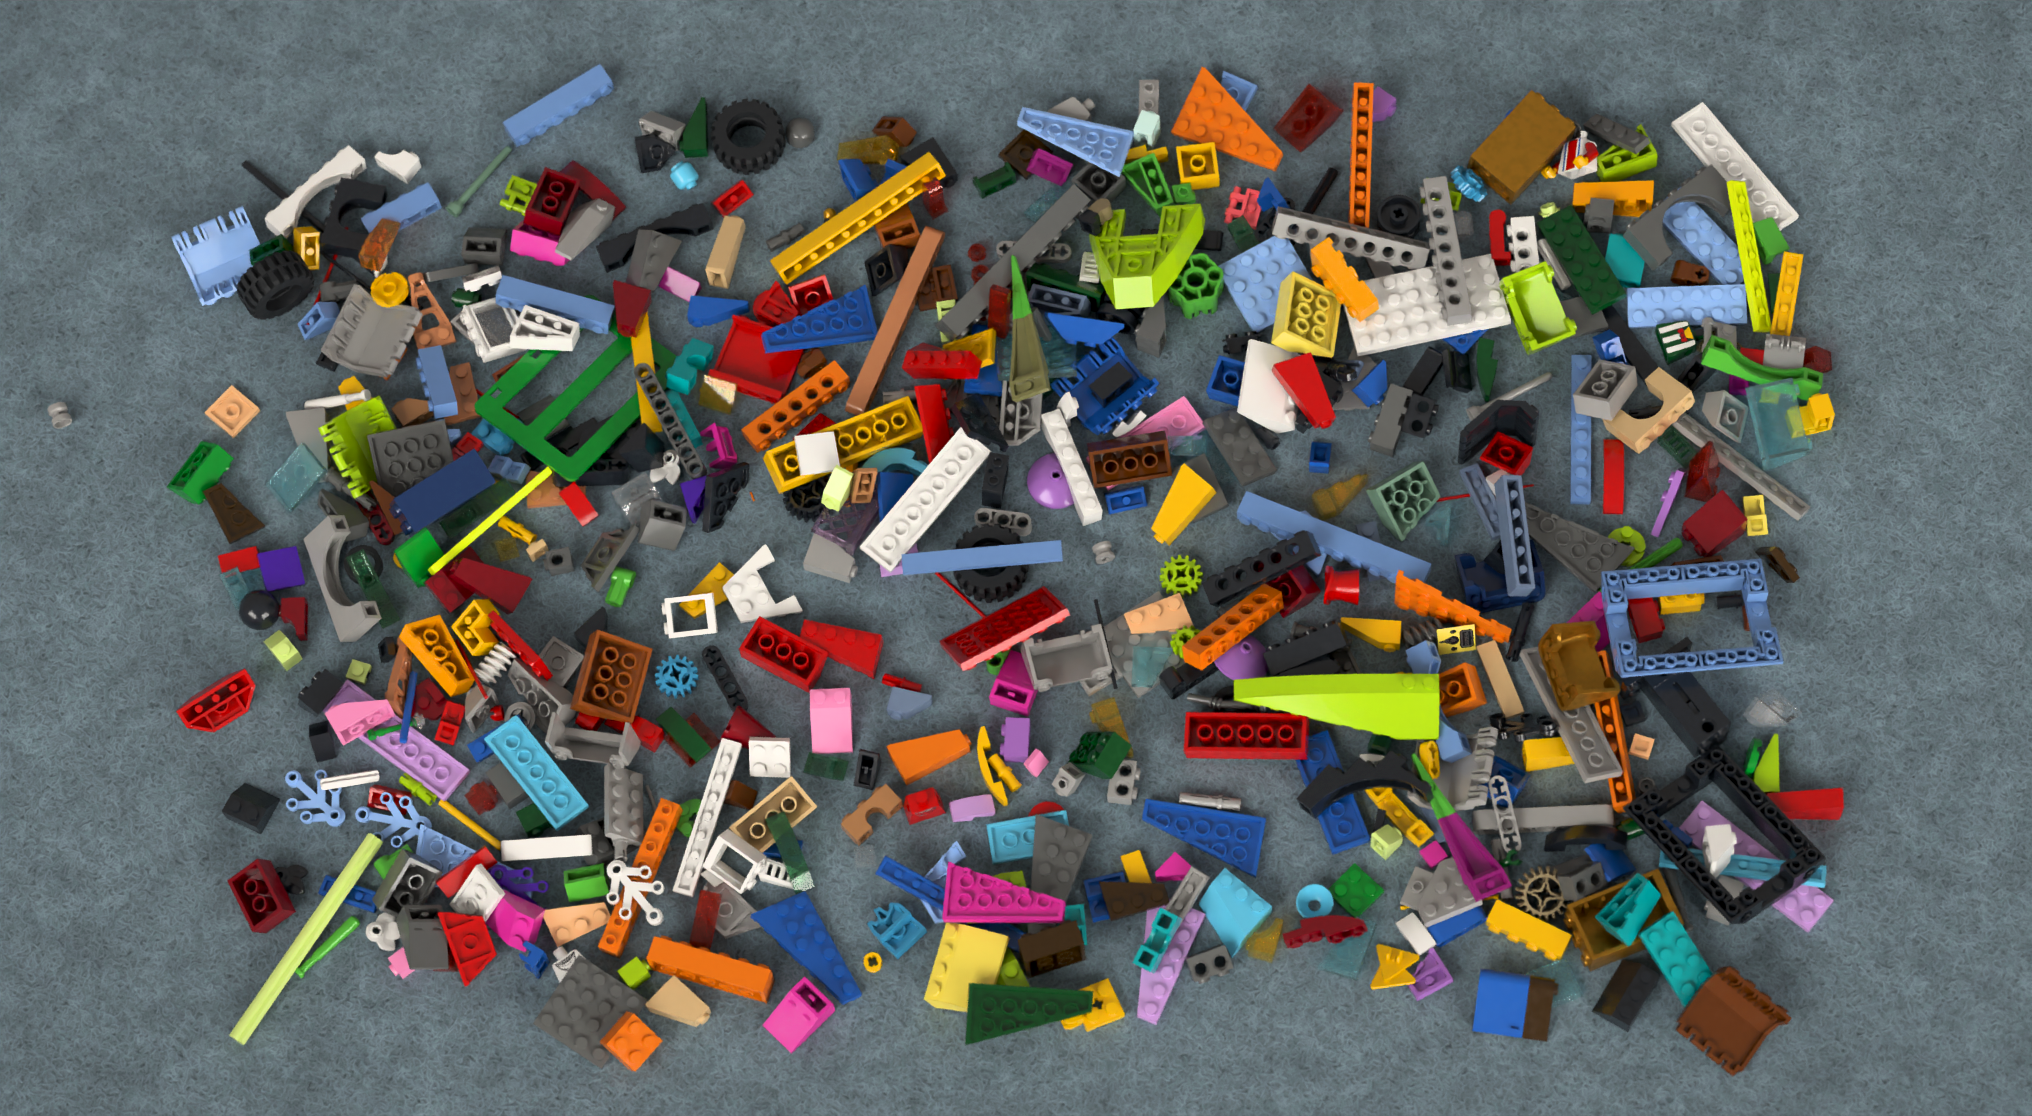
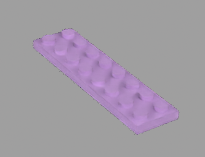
M347 679L342 689L324 708L323 712H328L329 708L334 705L375 701V699ZM396 715L375 727L374 730L401 724L402 719ZM411 726L409 727L407 743L399 742L401 729L387 733L384 736H377L375 740H369L367 733L358 737L404 773L406 772L418 782H422L424 787L443 801H447L470 773L468 768Z
M1703 801L1698 804L1679 827V829L1693 838L1692 845L1698 850H1702L1706 826L1730 824L1731 831L1736 834V844H1733L1734 854L1780 860ZM1735 877L1753 890L1767 881ZM1801 885L1772 906L1806 932H1809L1834 900L1817 887Z

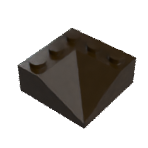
M1066 920L1061 922L1060 926L1054 928L1051 926L1045 927L1039 933H1027L1022 935L1020 939H1017L1020 957L1028 979L1086 960L1084 942L1076 920Z

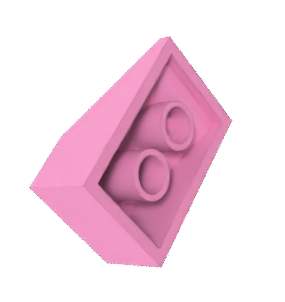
M850 688L810 690L812 753L853 752L852 694Z
M387 699L342 703L332 706L325 713L343 746L367 733L368 730L374 729L396 716Z

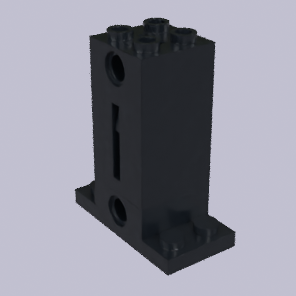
M1686 637L1662 654L1691 652L1692 642ZM1691 672L1627 677L1622 681L1620 696L1624 700L1628 697L1632 699L1640 693L1641 689L1694 758L1710 750V747L1714 744L1720 745L1727 739L1726 736L1729 733L1731 722Z

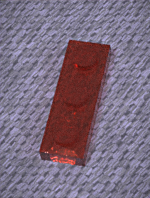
M993 284L990 287L988 329L993 328L996 331L997 337L1006 339L1009 333L1011 290Z
M700 890L689 941L692 945L691 947L698 949L699 947L711 948L722 894Z

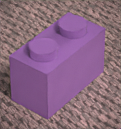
M1006 717V722L1001 727V736H1005L1004 743L1000 744V755L1004 756V762H1025L1028 759L1031 732L1030 718Z

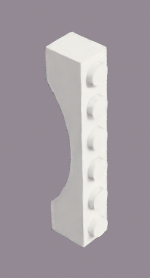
M349 145L345 149H341L331 161L323 165L322 169L312 174L306 183L298 186L291 196L283 199L276 209L268 212L265 217L267 228L276 236L282 234L285 238L289 237L294 232V228L298 226V220L306 204L321 190L340 183L341 177L354 180L367 168L365 159Z
M1057 409L1042 414V430L1063 469L1082 525L1085 526L1101 520L1103 510L1061 410Z

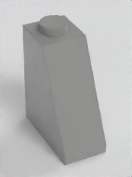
M818 528L815 529L803 562L804 569L850 583L851 578H855L858 570L855 559Z

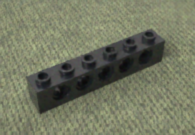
M1305 530L1299 531L1294 534L1293 538L1281 540L1276 543L1277 546L1271 549L1265 548L1259 552V555L1247 557L1241 561V564L1229 566L1224 569L1223 573L1207 577V581L1203 582L1202 585L1210 605L1219 607L1321 556L1322 554L1314 535ZM1298 545L1299 551L1294 555L1293 548ZM1281 554V561L1276 563V556ZM1263 563V570L1258 572L1259 564ZM1246 571V578L1241 581L1240 576ZM1228 580V588L1223 589L1224 582Z

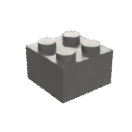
M1089 162L1071 179V185L1075 184L1090 199L1088 204L1091 206L1101 198L1108 199L1111 203L1126 189V178L1122 174L1118 177Z

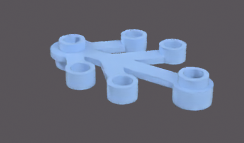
M320 769L315 773L317 794L302 781V776L298 771L292 770L288 772L285 777L286 783L292 788L297 787L310 799L305 801H297L295 798L288 799L286 806L290 811L320 808L325 813L311 814L309 811H303L300 815L301 821L304 824L326 821L333 827L343 824L346 815L343 809L340 808L342 788H338L336 792L329 789L332 794L330 807L326 803V790H322L318 776L325 774L324 778H327L326 771ZM292 775H296L295 780H290ZM295 802V807L291 808L290 804ZM337 813L338 817L336 819H332V815ZM305 815H310L308 820H303Z
M388 792L381 794L380 801L388 807L393 816L374 813L370 808L364 806L359 807L355 813L356 819L362 823H368L372 820L391 824L381 832L373 833L375 836L380 834L383 842L400 828H411L401 836L392 837L391 845L395 848H401L406 841L415 835L419 836V823L423 822L424 826L432 828L431 821L427 817L418 814L413 806L412 799L408 796H403L399 800L400 806L407 809L412 820L405 819L393 801V795ZM385 795H389L390 800L388 802L384 801ZM404 799L409 800V804L407 806L403 805ZM362 811L366 812V816L364 818L360 817V813ZM397 838L401 841L398 846L394 843Z

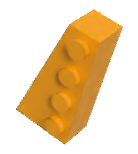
M1654 180L1574 183L1572 207L1577 213H1585L1586 204L1590 205V198L1614 200L1613 215L1639 217L1646 210L1651 211Z
M1328 237L1310 250L1311 270L1317 278L1320 277L1323 280V284L1328 291L1332 290L1337 301L1347 307L1352 318L1356 317L1361 322L1379 309L1378 299L1363 280L1358 281L1359 277L1352 266L1347 267L1346 261L1343 258L1344 255L1340 250L1337 252L1332 247L1333 241Z
M436 615L405 624L399 638L449 696L454 697L467 693L475 679L441 616Z

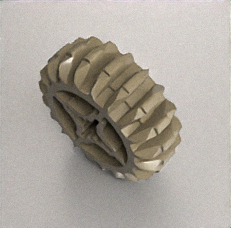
M1537 866L1538 872L1535 873V870L1530 868L1529 870L1532 875L1528 876L1524 872L1523 876L1526 880L1518 879V882L1523 886L1515 887L1516 891L1521 892V894H1516L1515 898L1522 899L1517 905L1519 907L1525 905L1522 911L1527 913L1530 910L1529 915L1534 917L1536 914V918L1541 920L1543 915L1544 920L1548 921L1549 914H1551L1553 919H1556L1554 912L1558 911L1559 914H1563L1560 907L1567 908V904L1563 902L1564 897L1558 877L1556 876L1558 870L1554 868L1550 873V867L1546 866L1543 872L1542 867ZM1543 877L1539 886L1528 888L1534 880ZM1549 878L1556 881L1559 893L1549 889ZM1545 887V891L1549 894L1544 895L1543 898L1540 899L1541 896L1536 892H1542ZM1527 894L1537 898V909L1528 903ZM1558 899L1553 906L1543 909L1548 900Z

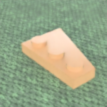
M1180 593L1124 613V618L1131 634L1155 633L1156 631L1176 632V628L1182 630L1184 625L1188 628L1193 625Z
M603 901L545 909L543 918L557 947L607 924L611 915Z

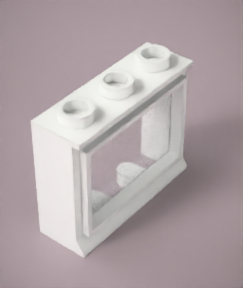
M496 297L463 306L462 313L460 314L463 325L466 324L468 336L471 341H474L476 353L479 357L481 356L484 363L527 350L511 348L510 334L518 320L514 309L503 308L497 305Z

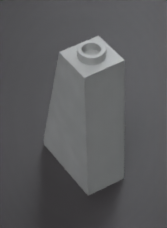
M325 407L286 412V417L311 480L317 483L325 482L323 477L327 470L331 468L330 441L324 442L323 438L329 434L321 436L318 430L320 426L328 422V413Z

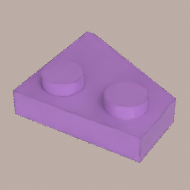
M1433 947L1428 951L1424 961L1420 962L1417 966L1416 972L1412 974L1416 982L1414 984H1407L1416 1000L1419 1001L1453 982L1452 976Z

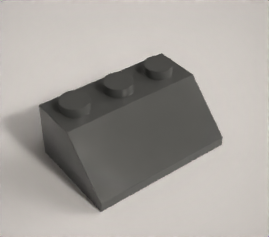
M402 848L372 901L379 910L397 917L404 905H424L436 885V880L441 877L443 872L422 857Z

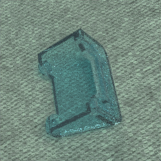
M1787 378L1745 388L1763 471L1773 470L1809 455V450H1813L1811 438L1806 439L1797 401V396L1800 395L1798 383L1794 384L1793 378Z

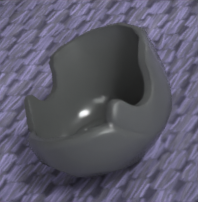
M806 118L792 119L786 126L788 143L795 148L808 147L814 141L813 124Z

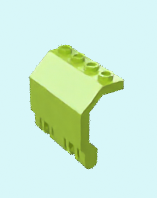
M380 395L341 413L318 428L321 436L329 434L323 438L324 442L332 440L334 446L329 451L330 453L338 451L332 457L339 471L347 469L341 473L342 476H351L353 481L349 482L347 486L349 489L356 486L350 491L354 499L371 489L370 481L373 480L377 483L367 435L397 429Z

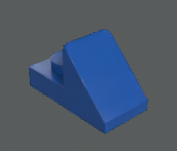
M1267 177L1257 198L1262 211L1265 212L1273 206L1276 210L1278 206L1290 209L1270 178Z
M1312 442L1309 472L1329 474L1332 443Z

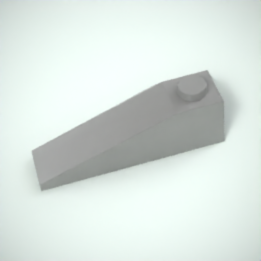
M601 199L579 205L569 214L555 253L569 260L574 259L611 226L615 207Z
M513 659L508 677L518 694H523L528 702L527 704L533 707L537 717L535 719L537 726L547 734L552 712L557 713L564 726L569 723L576 713L575 710L570 709L573 695L551 679L547 681L543 676L538 677L530 666H527L519 659Z

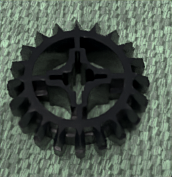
M827 476L820 477L783 492L785 497L783 498V503L787 504L785 508L787 511H790V515L792 517L796 515L797 520H801L804 517L806 523L809 518H812V521L815 522V517L817 516L823 519L822 513L829 515V508L821 503L822 497L817 493L818 486L823 490L825 489L829 478ZM795 494L802 499L801 506L794 502ZM813 494L812 497L806 499V495Z

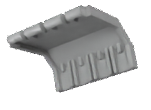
M354 284L320 351L332 361L352 371L387 378L389 374L393 375L399 363L396 359H401L407 347L404 343H409L415 331L413 326L417 327L423 314L416 307L396 305L393 307H382L377 305L367 291L360 285Z

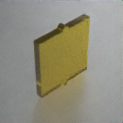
M705 374L703 385L700 388L701 394L698 405L730 415L733 403L736 401L735 394L738 384Z

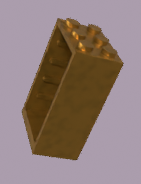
M1531 90L1470 156L1467 168L1473 170L1476 175L1482 178L1486 185L1511 205L1541 173V170L1563 149L1564 144L1572 139L1576 128L1574 122L1568 117H1563L1558 108L1554 105H1549L1540 93H1535Z
M1659 869L1643 874L1642 876L1652 883L1661 896L1639 933L1670 911L1675 913L1682 926H1684V922ZM1630 880L1567 905L1566 913H1564L1565 918L1563 919L1567 930L1571 929L1573 944L1576 949H1580L1582 953L1580 955L1584 967L1588 966L1590 971L1647 949L1638 934L1631 946L1628 947L1607 932L1595 918Z

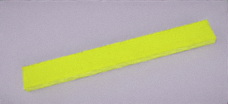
M1730 180L1726 184L1753 332L1768 333L1771 331V321L1745 181Z
M546 467L428 569L429 573L434 575L548 478L552 474V470Z

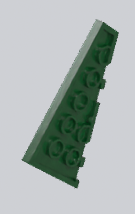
M969 983L965 1046L1089 1014L1092 1012L1093 991Z

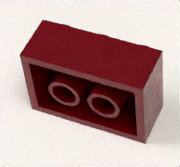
M545 167L526 208L523 223L560 236L579 194L581 180Z
M256 859L227 880L252 932L266 934L296 912L270 860Z

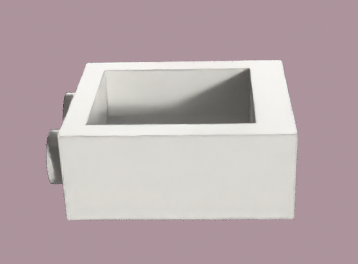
M714 593L664 599L665 603H662V613L667 617V622L664 623L665 635L669 634V638L718 633ZM705 599L708 629L674 633L671 603Z
M727 829L717 837L703 867L742 894L747 889L751 890L756 884L757 880L755 878L764 869L765 865L763 863L767 856ZM727 846L753 863L746 878L720 860Z

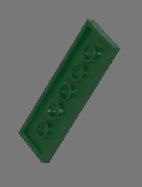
M1572 205L1537 222L1538 228L1592 315L1627 297L1626 292Z

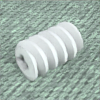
M500 642L501 645L496 644L494 646L495 651L491 650L489 652L490 657L486 656L484 658L485 663L479 664L480 669L474 670L477 677L489 686V682L497 683L494 676L502 677L499 672L500 669L507 671L504 666L505 663L512 665L509 658H517L515 653L502 642Z

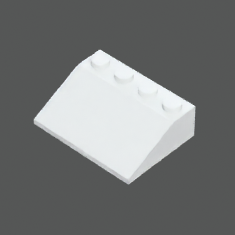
M1253 339L1248 340L1237 412L1277 434L1295 430L1298 406L1275 377L1272 368L1276 363L1301 355L1296 352L1286 351L1275 345Z

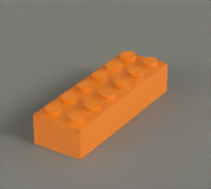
M661 935L660 938L654 936L646 958L651 970L768 1003L775 982L772 971L768 966L764 964H757V966L749 964L750 961L743 958H738V960L732 959L730 955L719 952V954L711 953V950L705 947L694 948L691 947L690 943L680 941V943L673 942L667 936Z

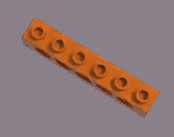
M835 360L742 428L743 437L757 453L761 450H767L773 441L783 438L789 429L799 426L805 417L814 415L820 406L830 403L839 392L843 393L850 385L849 376ZM826 383L833 384L831 387H824ZM812 394L817 395L814 399L808 398ZM795 406L802 407L800 410H793ZM781 417L786 418V420L783 422L777 421ZM764 429H770V430H771V431H770L769 433H767V434L762 433V431H763Z
M1266 584L1261 585L1182 645L1184 662L1200 670L1205 669L1283 609L1282 592Z

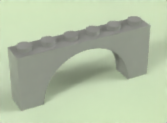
M328 515L304 538V542L340 642H356L381 619V615L376 601H359L354 604L343 591L339 578V555L343 542L350 533V529L345 515Z

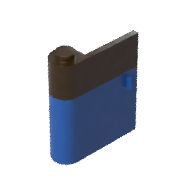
M1481 968L1472 1031L1547 1042L1553 995L1557 996L1559 983H1555L1553 978Z

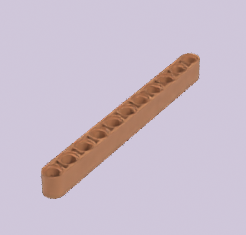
M925 226L847 400L846 412L857 416L868 412L918 300L917 294L919 290L921 293L943 244L945 232Z

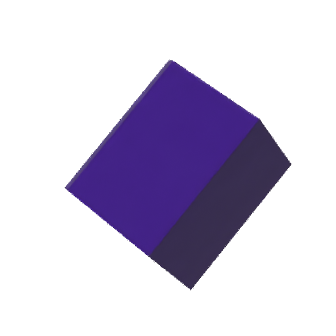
M706 476L680 483L691 521L696 524L704 510Z

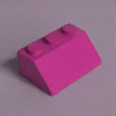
M523 221L513 229L510 251L516 252L520 256L534 257L538 261H549L556 266H564L569 261V259L555 253L560 236L524 224Z
M1599 591L1567 622L1595 621L1600 631V639L1595 645L1596 652L1602 651L1610 643L1602 604V593Z

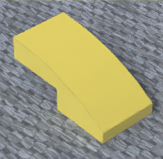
M1763 495L1742 497L1744 516L1748 519L1746 525L1747 536L1767 535L1768 529Z

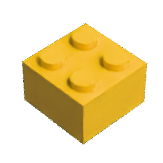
M1215 142L1176 147L1180 184L1190 183L1192 190L1220 187Z

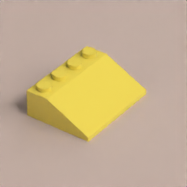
M1292 271L1280 283L1271 343L1289 352L1303 354L1311 352L1312 355L1332 358L1334 356L1341 304L1335 298L1334 292L1332 290L1328 291L1325 286Z
M946 922L924 1000L935 1008L967 1012L969 983L996 985L1010 937L964 924Z

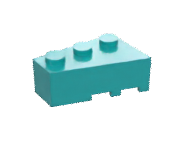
M1637 873L1595 918L1607 932L1630 947L1661 894L1648 879Z

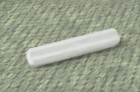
M1546 239L1538 240L1537 248L1547 265L1552 266L1554 271L1553 277L1560 289H1568L1571 283Z
M378 770L321 778L320 786L322 790L365 784L379 781L380 776Z

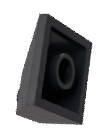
M888 244L864 261L872 296H877L902 277L909 263L906 247Z

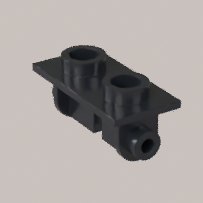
M1256 331L1245 332L1243 337H1237V334L1225 335L1226 339L1222 340V342L1226 341V345H1223V351L1228 353V355L1242 352L1241 345L1243 344L1245 345V351H1247L1248 340L1253 339L1262 342V340H1258V336L1262 335L1257 334Z

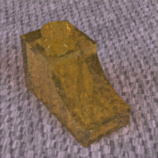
M1275 918L1273 924L1266 931L1261 933L1254 932L1253 937L1248 938L1246 944L1248 957L1269 963L1273 962L1284 920Z

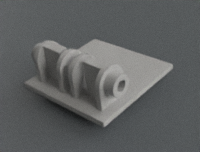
M1766 334L1763 365L1778 369L1802 368L1806 338Z

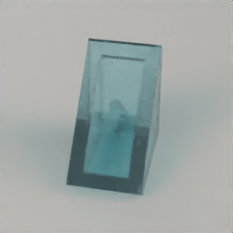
M1207 435L1168 436L1169 456H1198L1203 453L1207 455Z

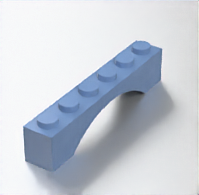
M1425 640L1406 650L1408 656L1406 660L1412 668L1413 674H1438L1441 660L1435 643ZM1439 703V739L1435 741L1438 745L1439 757L1444 761L1453 763L1472 754L1467 736L1449 722Z

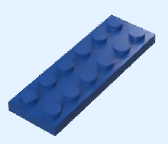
M1328 730L1309 736L1308 760H1295L1306 788L1328 764L1334 768L1339 767L1343 771ZM1353 793L1334 802L1317 817L1332 855L1368 843L1371 840Z

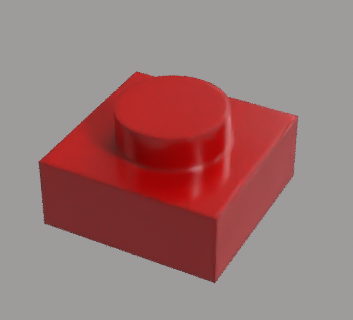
M467 432L456 445V448L464 454L475 448L478 453L484 444L481 440Z

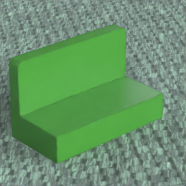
M1772 217L1753 223L1758 255L1764 265L1771 263L1776 255L1789 250L1787 242Z

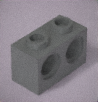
M1590 198V205L1586 204L1584 224L1587 225L1588 232L1610 234L1614 200Z
M1587 861L1557 876L1564 900H1573L1574 902L1585 898L1589 894L1600 892V888L1607 885L1601 862Z
M1223 943L1184 957L1192 980L1194 982L1198 981L1199 984L1210 981V976L1217 974L1220 977L1229 974V969L1233 968L1228 951ZM1217 956H1223L1224 963L1220 967L1214 964V959ZM1198 963L1205 965V970L1201 974L1195 972V966Z

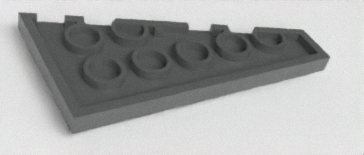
M1036 814L1031 891L1052 896L1066 903L1093 838L1092 834ZM1029 923L1028 933H1039L1042 928L1049 926L1054 928L1057 923Z

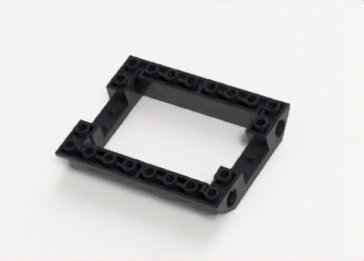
M1718 744L1687 764L1685 774L1660 791L1654 786L1623 807V810L1730 924H1745L1808 881L1826 860V857ZM1712 782L1724 792L1787 859V861L1781 864L1777 875L1755 890L1748 886L1734 899L1725 887L1659 818Z

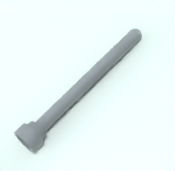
M1547 372L1482 406H1471L1466 409L1468 417L1472 421L1496 400H1511L1550 380L1552 373Z

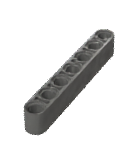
M646 363L638 364L634 369V375L687 473L692 479L706 476L707 469L654 371ZM644 372H648L647 376L641 377ZM657 387L654 393H650L652 388ZM666 403L664 408L658 409L660 404ZM674 419L671 425H667L669 420ZM683 435L681 440L675 441L676 437ZM692 451L690 456L684 457L686 452ZM700 467L697 473H693L695 468Z

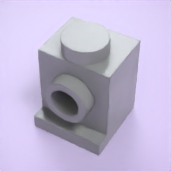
M1069 762L1060 767L1059 773L1051 785L1055 787V792L1058 795L1067 797L1076 791L1085 774Z

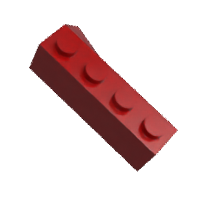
M921 343L906 352L902 369L914 379H977L982 361L971 351H950L927 343Z

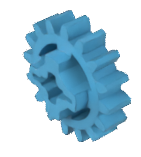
M1458 165L1450 173L1452 175L1451 178L1454 180L1453 182L1456 184L1455 188L1464 194L1466 198H1473L1475 202H1481L1487 196V189L1484 188L1485 185L1482 178L1476 175L1473 170L1465 169L1463 166L1460 167Z
M676 655L675 659L668 656V662L662 660L663 666H657L656 668L659 673H655V678L658 679L655 682L657 686H660V692L666 691L667 697L673 694L675 699H677L678 694L685 697L684 692L686 691L691 694V686L697 687L694 680H699L696 674L698 670L696 667H693V661L691 660L687 663V657L684 656L681 660L679 655ZM674 671H676V673L679 676V682H677V679H675L674 677Z

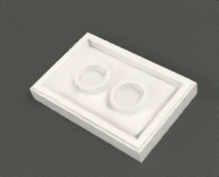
M478 864L457 892L450 906L456 913L482 915L486 922L505 895V892L483 865Z

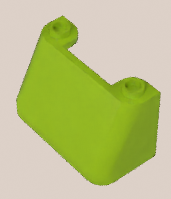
M1546 261L1504 277L1499 282L1507 308L1528 355L1574 336L1577 330L1574 320H1570L1564 313L1552 284L1554 271L1551 265H1547Z

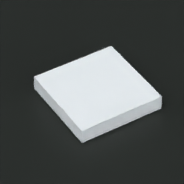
M834 431L794 437L801 476L833 472L836 465L840 466Z

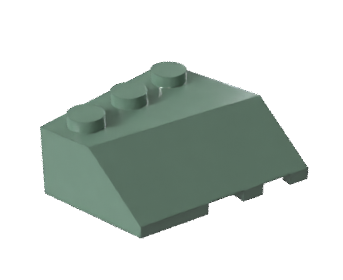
M1424 461L1412 462L1366 489L1382 524L1399 542L1406 538L1408 532L1418 524L1417 522L1441 497Z

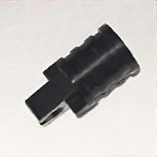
M1331 360L1326 365V374L1339 381L1349 382L1357 378L1356 370L1340 361Z

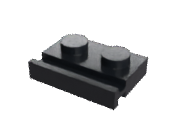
M1450 349L1442 351L1446 388L1451 387L1453 390L1464 393L1472 391L1469 355H1462L1460 352L1450 351Z

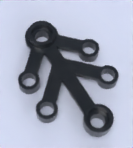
M1496 713L1489 717L1490 725L1498 729V739L1500 740L1508 739L1510 734L1514 733V740L1522 742L1529 735L1543 734V736H1553L1559 730L1556 722L1549 720V716L1546 715L1537 717V724L1534 723L1530 713L1522 714L1520 716L1521 722L1508 721L1503 713Z

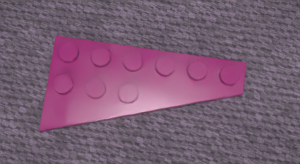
M948 862L942 917L944 922L1061 923L1064 921L1066 903L1063 900L1043 893L1040 894L1028 888L1019 887L984 873L981 874L969 868H963Z

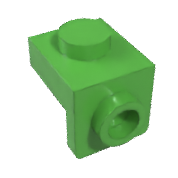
M1190 183L1172 185L1171 189L1175 204L1182 203V205L1196 202L1195 193L1192 191Z

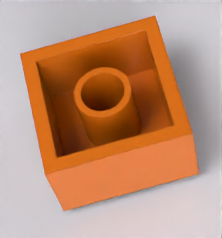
M628 1011L625 1012L600 1041L625 1067L634 1072L662 1042L634 1013Z

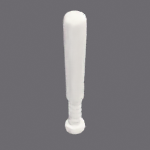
M364 389L354 394L312 399L305 402L304 408L305 410L323 407L327 409L350 404L353 401H367L371 399V393L368 389Z

